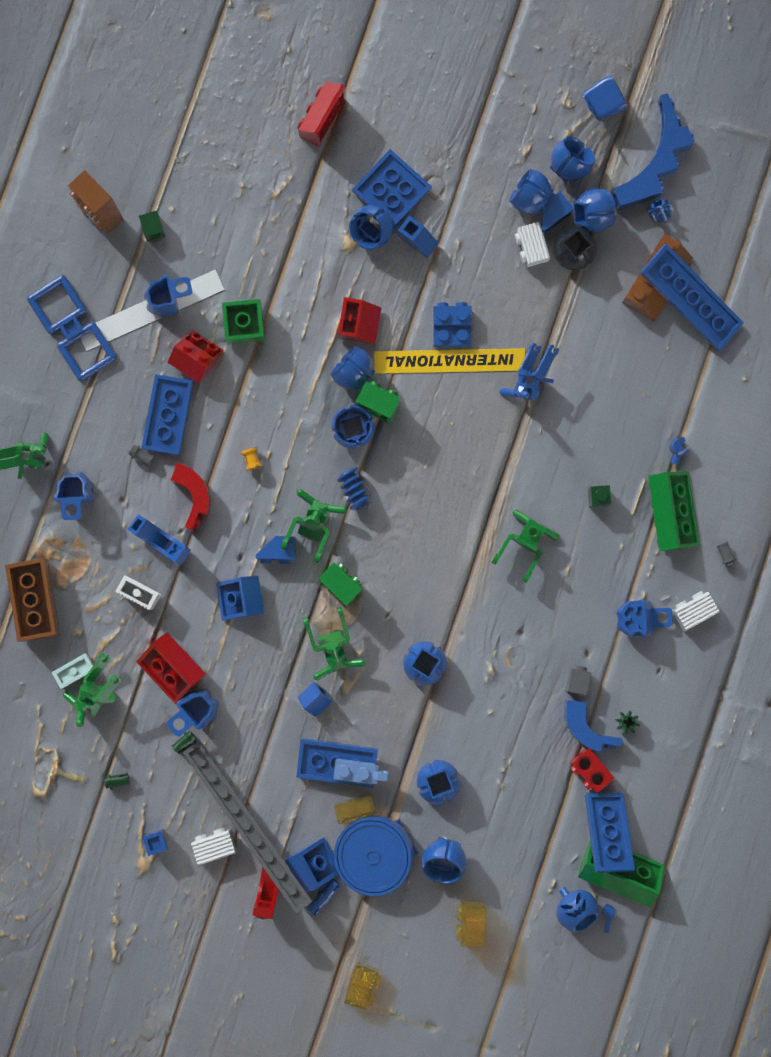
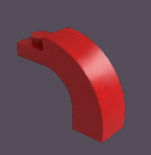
M177 462L170 481L187 488L192 494L193 507L185 528L194 531L201 524L202 518L200 515H209L211 507L210 493L204 480L193 469Z
M263 866L252 915L266 920L268 918L273 919L279 889Z

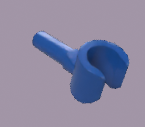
M605 904L602 910V914L607 916L604 932L609 933L610 923L615 915V910L613 906Z

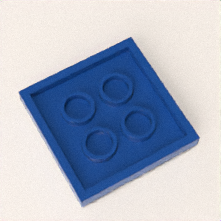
M390 149L352 189V192L366 205H378L385 212H388L391 218L394 219V229L432 189V186Z

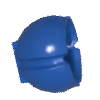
M567 136L554 147L551 155L552 165L549 168L565 183L582 179L592 170L595 156L589 147L584 148L582 141L575 137Z
M530 168L517 184L518 190L513 191L509 202L520 212L537 213L544 208L554 190L543 173Z
M589 189L582 193L577 201H573L575 224L591 232H601L614 225L617 213L613 212V209L616 208L613 196L607 189Z
M378 205L363 206L355 212L350 220L349 232L354 242H360V247L364 249L380 248L388 242L393 233L394 219ZM372 217L380 224L381 230L377 229L370 222Z
M353 346L342 357V363H337L330 375L339 386L345 389H361L375 372L372 358L364 349Z
M350 405L347 409L345 407L341 408L334 415L331 429L335 432L333 435L334 439L341 446L348 449H357L359 445L363 447L368 444L375 432V423L371 421L373 417L370 412L358 405ZM360 418L364 434L347 439L342 423Z
M423 641L412 645L408 649L409 653L404 656L403 667L410 680L414 679L416 684L425 686L432 685L442 678L441 674L446 672L447 658L440 647H435L432 642ZM422 650L438 660L429 676L412 667Z
M433 760L432 764L426 763L418 772L416 779L417 788H420V796L425 801L434 805H443L444 801H452L457 796L461 786V779L456 775L458 773L457 769L449 762L443 760ZM445 771L451 788L433 795L427 778Z
M439 837L438 840L427 846L422 857V870L425 876L433 882L440 880L441 884H454L458 882L464 874L467 865L466 855L461 847V843Z

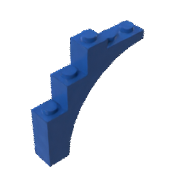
M668 93L661 95L658 100L662 130L656 154L650 164L639 175L613 189L611 194L617 211L660 198L664 185L662 180L658 178L674 174L679 166L678 157L674 154L689 150L693 145L694 135L692 131H689L688 126L681 127L680 118L676 116L674 111V101L672 98L670 99Z

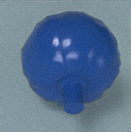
M566 887L559 891L563 898L557 906L556 916L564 928L568 931L580 932L596 921L599 915V906L590 892L576 890L569 893Z

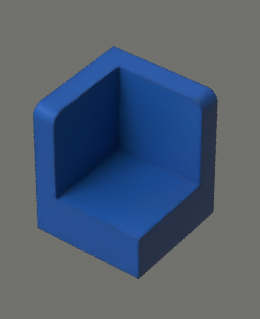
M315 682L298 696L303 709L314 717L318 716L332 703L327 691Z
M164 829L142 837L148 856L168 849L163 835L165 833Z

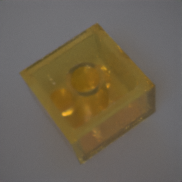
M460 900V905H457L456 917L457 920H460L459 925H456V940L460 941L461 946L485 947V902L480 900Z

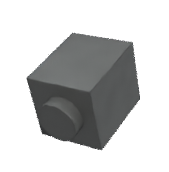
M576 666L575 669L570 668L566 691L587 695L591 672H587V668L582 666Z

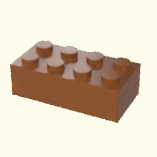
M86 170L68 185L71 190L69 194L87 219L90 217L93 225L100 232L104 230L109 234L124 220L112 197Z
M41 558L5 565L17 642L61 635L48 559Z

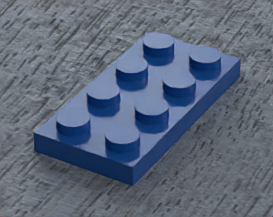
M155 374L142 450L180 456L193 380Z
M301 738L296 777L373 788L374 784L335 780L336 759L375 763L376 765L378 748Z
M587 793L584 796L595 873L634 871L635 867L624 793Z

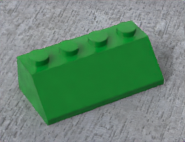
M689 471L663 472L649 475L651 505L654 512V525L657 532L659 551L700 547Z
M590 839L580 865L578 878L651 908L660 894L665 865L632 851L634 871L595 873Z

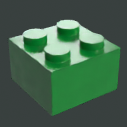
M260 299L222 303L225 341L227 345L265 341L262 303Z
M366 381L356 400V405L368 410L372 416L391 424L400 406L401 398L393 390L388 389V391L381 389L380 384L374 381L370 383Z
M334 562L318 580L348 607L363 591L361 588L362 583L355 576L349 577L347 575L348 569L341 563L337 565Z

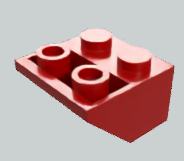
M344 297L338 328V339L375 345L382 308L364 300Z
M192 329L174 346L167 363L197 383H200L209 374L224 350Z

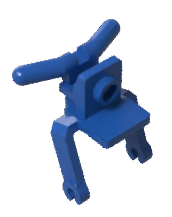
M536 343L530 344L529 350L518 369V381L515 388H501L500 394L536 401L540 391V381L554 383V379L544 377L559 349L554 348V345H549L537 370L533 372L530 369L541 351V346H537Z

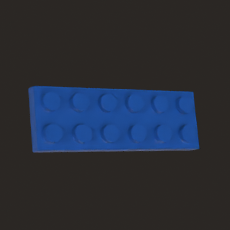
M664 244L641 270L640 274L717 351H721L744 323L667 244Z

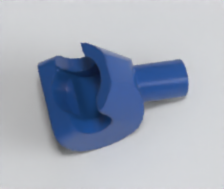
M685 437L676 438L670 443V451L674 454L671 461L672 464L678 465L681 456L690 451L689 447L682 448L681 446L686 441Z

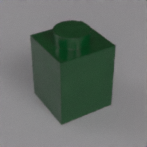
M157 210L139 215L147 242L155 243L166 237Z
M610 485L591 486L588 488L589 508L608 507L611 505Z

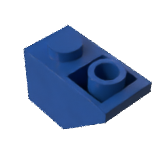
M410 215L398 229V237L427 259L439 244L431 233Z
M275 536L256 554V559L260 560V563L271 564L272 560H279V564H291V561H295L296 537L291 536L286 549L283 550L280 547L286 536Z

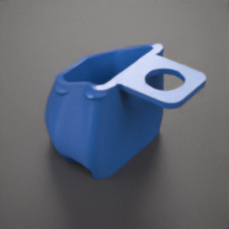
M612 75L601 79L591 88L585 90L583 94L590 111L599 121L602 118L621 113L628 107Z
M164 274L160 280L152 281L144 294V299L147 301V311L159 317L177 315L179 308L176 298L189 296L193 292L189 277L171 280L167 274ZM180 282L187 284V290L183 293L176 290V286Z
M67 472L57 482V493L54 494L53 498L61 504L63 520H78L81 518V503H91L94 500L93 484L83 472H77L74 475ZM71 504L77 508V512L73 516H69L66 513V507Z
M644 599L628 601L616 612L618 629L630 637H648L653 635L654 628L671 627L673 625L671 608H653L652 603ZM660 612L667 613V622L660 623L657 616Z
M208 690L192 691L189 695L178 701L177 706L180 711L167 721V726L177 737L181 736L191 726L203 730L216 718L219 706L218 701L211 697V693ZM178 718L185 722L182 730H176L173 726V722Z

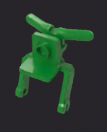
M42 433L40 443L38 444L17 441L15 446L0 448V470L19 466L18 479H22L24 465H29L30 468L35 469L44 467L46 459L44 455L49 435Z
M299 489L297 490V495L309 503L311 507L308 508L305 518L297 516L293 519L280 548L286 549L296 524H300L298 534L319 542L322 534H324L314 558V562L319 563L323 548L329 537V529L323 526L328 516L327 512L345 514L347 508L327 503L323 504L319 502L320 500Z
M514 510L513 516L526 525L520 535H508L491 563L496 565L509 541H515V543L536 554L534 561L522 580L527 583L542 556L541 549L536 546L542 535L544 534L553 540H559L560 535L535 522V520L519 510Z
M342 606L338 607L337 610L345 638L342 637L341 631L318 637L319 646L315 644L308 618H302L313 650L315 652L324 651L329 665L313 675L315 680H320L340 668L363 667L366 664L364 659L347 660L343 644L349 643L350 635L344 619Z
M102 653L98 656V660L84 678V685H81L77 699L69 691L63 692V697L76 710L77 727L84 725L86 709L91 717H96L101 704L115 703L116 701L113 691L121 684L119 676L117 678L115 675L110 676L105 685H94L96 678L110 662L109 655L105 656Z

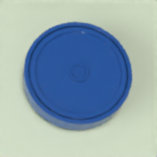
M367 815L351 822L339 835L334 849L335 867L340 878L349 888L367 896H381L397 889L409 875L414 859L412 842L405 829L396 821L381 815Z

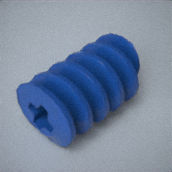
M358 467L342 473L337 479L338 482H344L340 488L347 489L343 493L344 496H350L346 500L347 503H353L349 507L350 510H358L373 503L367 502L371 497L370 495H364L368 489L360 487L364 481L357 480L361 474L354 473Z

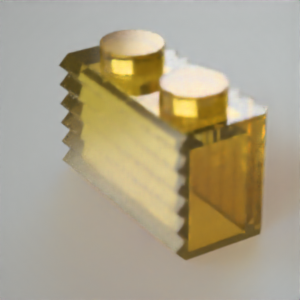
M370 793L369 795L358 796V798H351L350 801L348 799L346 801L343 800V802L339 801V803L334 805L338 824L376 814L374 800Z
M356 962L344 1003L367 1011L368 1005L372 1006L375 994H372L374 986L378 987L381 980V975H378L379 969Z

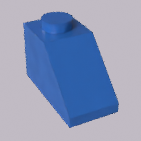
M561 191L557 194L552 193L543 208L541 221L543 235L570 216L574 210Z

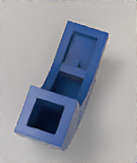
M139 514L127 529L178 565H181L187 559L191 551L187 546Z
M565 700L564 716L566 725L572 736L579 743L596 751H601L602 744H604V748L616 749V745L622 746V738L598 735L588 727L586 722L587 702Z

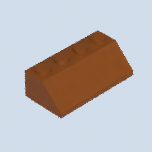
M664 234L644 265L645 267L664 244H667L688 266L693 257L681 243ZM641 274L638 275L622 303L652 321L656 320L667 302Z

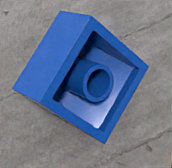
M258 575L239 577L216 583L222 621L264 614Z
M324 837L285 859L292 874L306 893L318 889L338 875L334 855Z

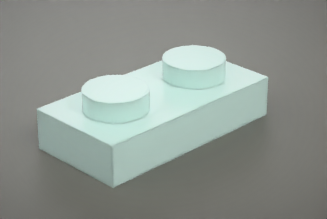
M85 653L51 673L60 689H64L85 677L93 667V663L88 654Z

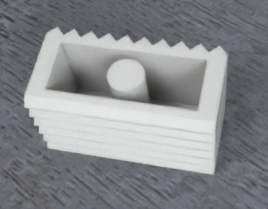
M540 222L518 227L517 234H514L516 244L520 245L522 252H520L522 263H526V267L548 262L550 255Z
M125 575L116 590V593L147 608V610H153L161 596L160 593Z
M700 591L692 595L693 600L687 603L684 600L675 605L676 609L672 612L683 631L691 629L720 612L709 592L703 593Z
M223 827L214 830V834L207 837L206 834L195 837V841L191 845L198 866L237 852L230 829L225 831Z

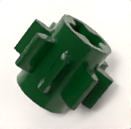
M628 711L627 715L620 712V719H615V721L619 722L617 729H624L623 734H627L628 730L635 733V726H640V724L636 723L638 716H631V711ZM629 717V721H632V724L626 728V724H623V721Z

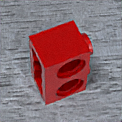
M588 747L570 761L572 765L570 769L577 777L581 775L585 780L583 782L584 786L590 792L593 790L598 793L614 779L613 775ZM586 758L589 761V765L586 769H581L579 763L582 759ZM599 773L601 775V782L594 784L592 777L594 774Z

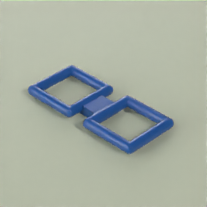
M60 275L27 297L28 303L49 334H53L61 329L66 339L58 343L57 348L79 381H84L116 360L115 352L97 324L90 322L82 327L77 318L86 313V307L65 275ZM62 284L77 309L52 325L36 300ZM92 331L106 352L107 357L82 372L66 347Z

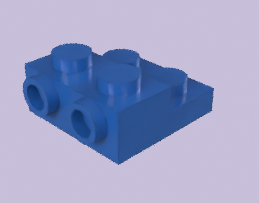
M440 302L437 303V306H433V347L472 345V306H467L466 302H458L456 306H448V303Z

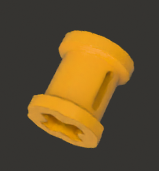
M257 447L241 452L247 465L246 471L262 467V463L258 459Z

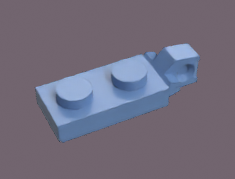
M336 759L335 780L365 784H377L378 781L388 780L389 771L379 770V766L375 765V763Z

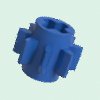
M657 199L651 204L652 209L648 212L654 222L663 223L670 219V212L674 210L671 203H668V200Z

